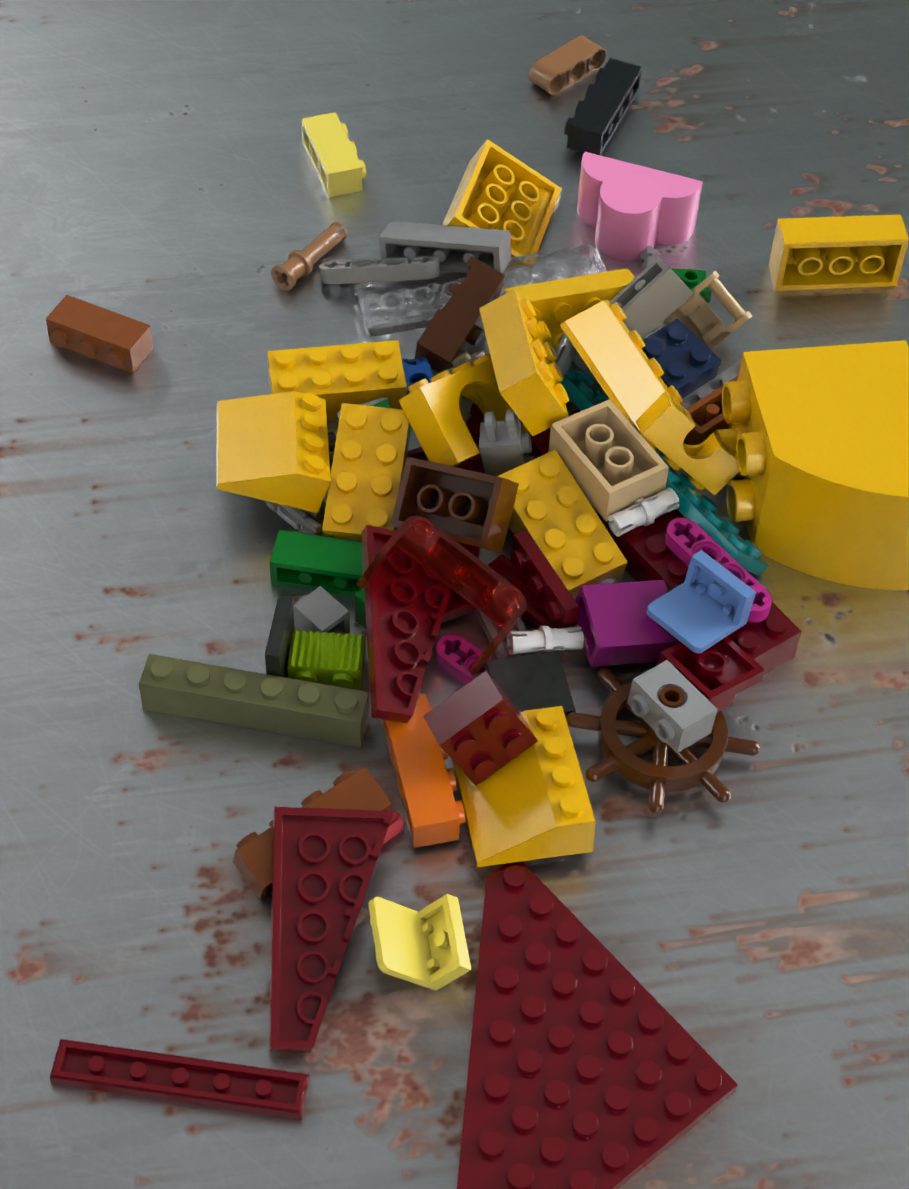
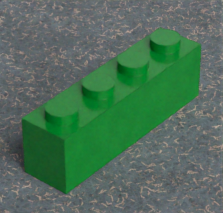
M278 531L269 562L272 585L312 591L321 586L328 593L355 597V593L364 587L362 542L339 539L333 536L305 534L299 531Z

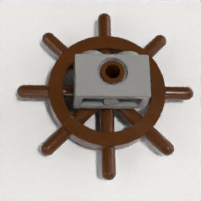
M668 660L635 677L626 684H623L607 668H602L598 671L597 677L599 681L612 693L603 706L601 716L571 712L566 716L567 724L570 727L598 731L599 746L605 759L587 769L586 778L589 781L596 782L616 771L626 780L640 787L650 789L648 808L653 814H659L663 811L665 792L682 791L700 784L719 802L725 803L730 799V791L716 778L714 773L720 766L725 752L751 756L757 755L760 751V745L756 741L728 737L727 723L722 711L717 713L718 709ZM628 709L641 723L617 718ZM618 735L637 737L639 739L625 747ZM694 746L707 748L708 750L700 758H697L687 747ZM649 751L653 754L652 763L640 759L639 756ZM672 754L682 765L667 766L668 756Z

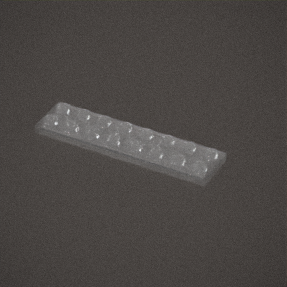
M594 243L512 257L502 273L505 277L500 297L504 295V288L607 272ZM440 271V276L426 280L368 282L354 285V296L369 337L427 327L438 308L443 309L453 295L450 292L455 282L461 284L466 277V273Z

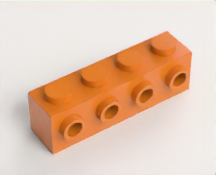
M426 693L419 694L414 714L408 723L382 719L413 848L459 840L460 824L465 823L462 801H455L453 791L457 790L454 771L452 768L446 769L444 760L448 759V755L439 746L423 717L435 708V706L429 707Z

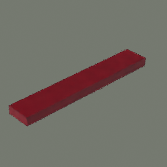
M60 1039L49 1077L51 1084L296 1120H302L310 1083L309 1074Z

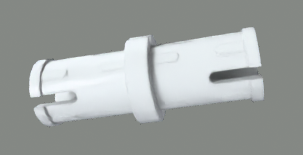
M666 488L650 498H639L635 500L634 505L609 515V527L619 537L641 525L648 526L653 524L659 516L678 509L680 506L677 503L679 498L672 488Z
M540 626L538 630L509 631L507 633V649L510 655L556 650H581L584 645L583 631H581L582 628L580 626L558 629Z

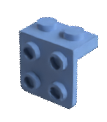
M700 550L691 557L684 583L651 602L647 607L646 613L691 651L702 653L747 624L756 591L704 551Z

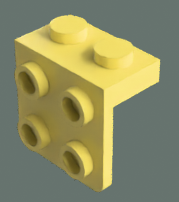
M446 894L420 911H415L380 897H375L368 902L376 961L383 973L437 991L471 970L457 897Z

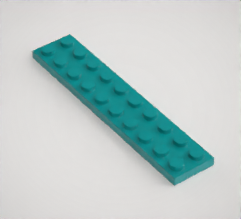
M572 361L561 384L573 404L580 411H583L609 400L605 393L600 390L596 392L591 387L594 383L591 378L580 370L576 372L571 367L574 364ZM657 453L669 466L666 488H672L679 498L677 503L680 504L677 510L685 518L691 519L745 570L760 576L769 566L760 557L763 551L751 540L747 539L744 541L738 535L740 528L729 518L724 517L722 519L716 513L718 506L707 496L702 495L700 497L694 491L696 487L689 481L688 477L683 473L680 475L676 473L663 458L664 453Z

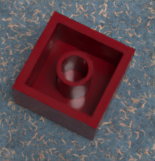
M487 671L480 674L423 716L439 746L475 786L538 742L521 712Z

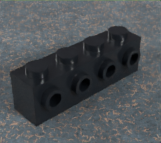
M610 58L605 67L598 70L594 85L590 84L588 86L584 101L580 100L578 102L574 117H569L566 122L564 134L568 135L567 148L579 151L580 153L589 152L597 155L603 153L640 91L641 66Z

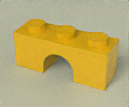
M665 391L636 420L642 437L653 449L657 447L665 454L663 458L673 469L678 471L682 468L689 474L687 476L689 481L702 491L706 488L715 496L739 473L736 451L714 432L698 445L683 443L686 435L696 425L689 411Z

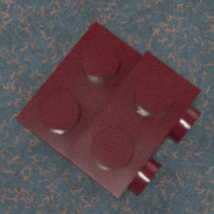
M728 636L702 653H695L680 642L660 652L657 664L659 665L668 660L718 709L717 713L732 706L737 693L763 681L765 669Z

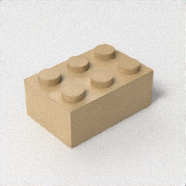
M610 399L551 424L548 453L556 449L588 501L605 521H609V515L634 505L635 500L650 498L665 490L669 466Z

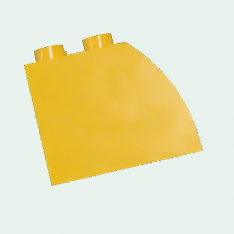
M907 341L743 352L738 380L724 382L722 387V410L724 419L729 424L728 429H717L714 432L736 451L739 473L733 478L734 480L728 482L727 507L731 521H745L750 540L763 551L762 554L792 569L814 577L851 586L883 590H909V347Z

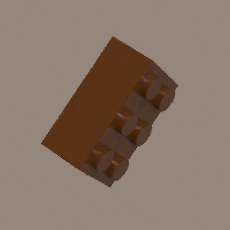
M407 457L390 526L502 553L519 483L498 476Z

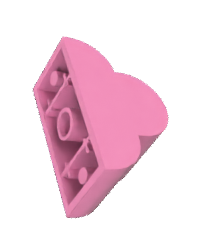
M584 152L581 160L577 213L586 224L596 228L595 243L602 253L617 260L641 259L640 252L646 250V246H652V249H654L656 244L675 245L691 237L696 226L703 181Z

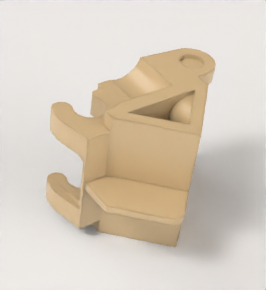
M714 271L692 289L693 294L687 299L686 303L680 309L675 310L663 322L665 325H668L678 319L710 350L753 316L749 311L745 312L718 279L720 275L717 271ZM708 286L735 321L728 327L724 325L699 294L705 287Z

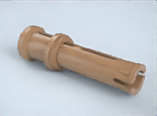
M333 222L330 227L302 250L292 251L288 255L287 261L283 264L275 265L271 270V276L276 285L283 290L289 291L295 287L296 281L301 276H308L312 272L314 263L338 243L346 239L347 231L345 228L338 234L335 233L342 224Z

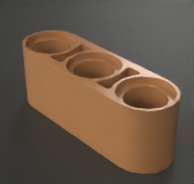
M578 36L537 60L529 71V80L550 95H556L597 71L606 59V51L587 37Z

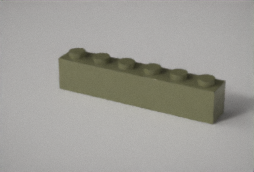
M149 654L139 681L143 710L361 748L369 720V692L165 656Z

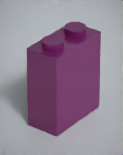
M664 580L581 586L575 599L579 605L577 622L582 628L581 631H583L584 647L590 667L658 662L660 652L680 643L678 639L646 613L647 607L651 602L668 593Z

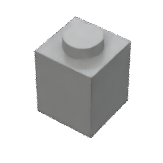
M321 586L310 594L301 596L296 604L293 605L294 626L299 632L311 630L314 633L326 631L329 634L331 632L335 634L342 633L343 635L346 633L350 634V611Z

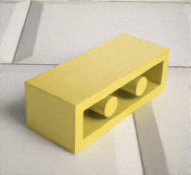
M336 112L302 118V142L328 198L363 191V178L367 175L365 163L362 159H358L356 145L354 141H349L346 124L340 122Z

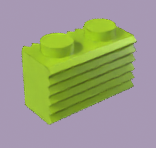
M298 630L292 631L287 665L288 678L348 689H362L366 659V636L363 634L358 636L355 633L353 635L348 633L344 635L342 633L335 634L334 632L329 634L326 631L323 633L319 631L314 633L311 630L308 632L304 630L300 632Z

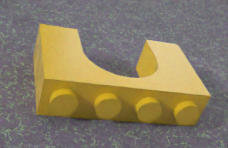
M490 353L473 361L474 366L469 361L454 368L452 375L449 370H446L430 378L431 383H428L426 378L408 387L410 394L398 400L429 462L455 467L480 453L462 418L459 406L460 395L472 400L484 415L485 412L493 411L496 421H504L507 410H512L499 392ZM522 423L523 429H524V433H528L529 431L527 430V428H526V427L524 426V424Z

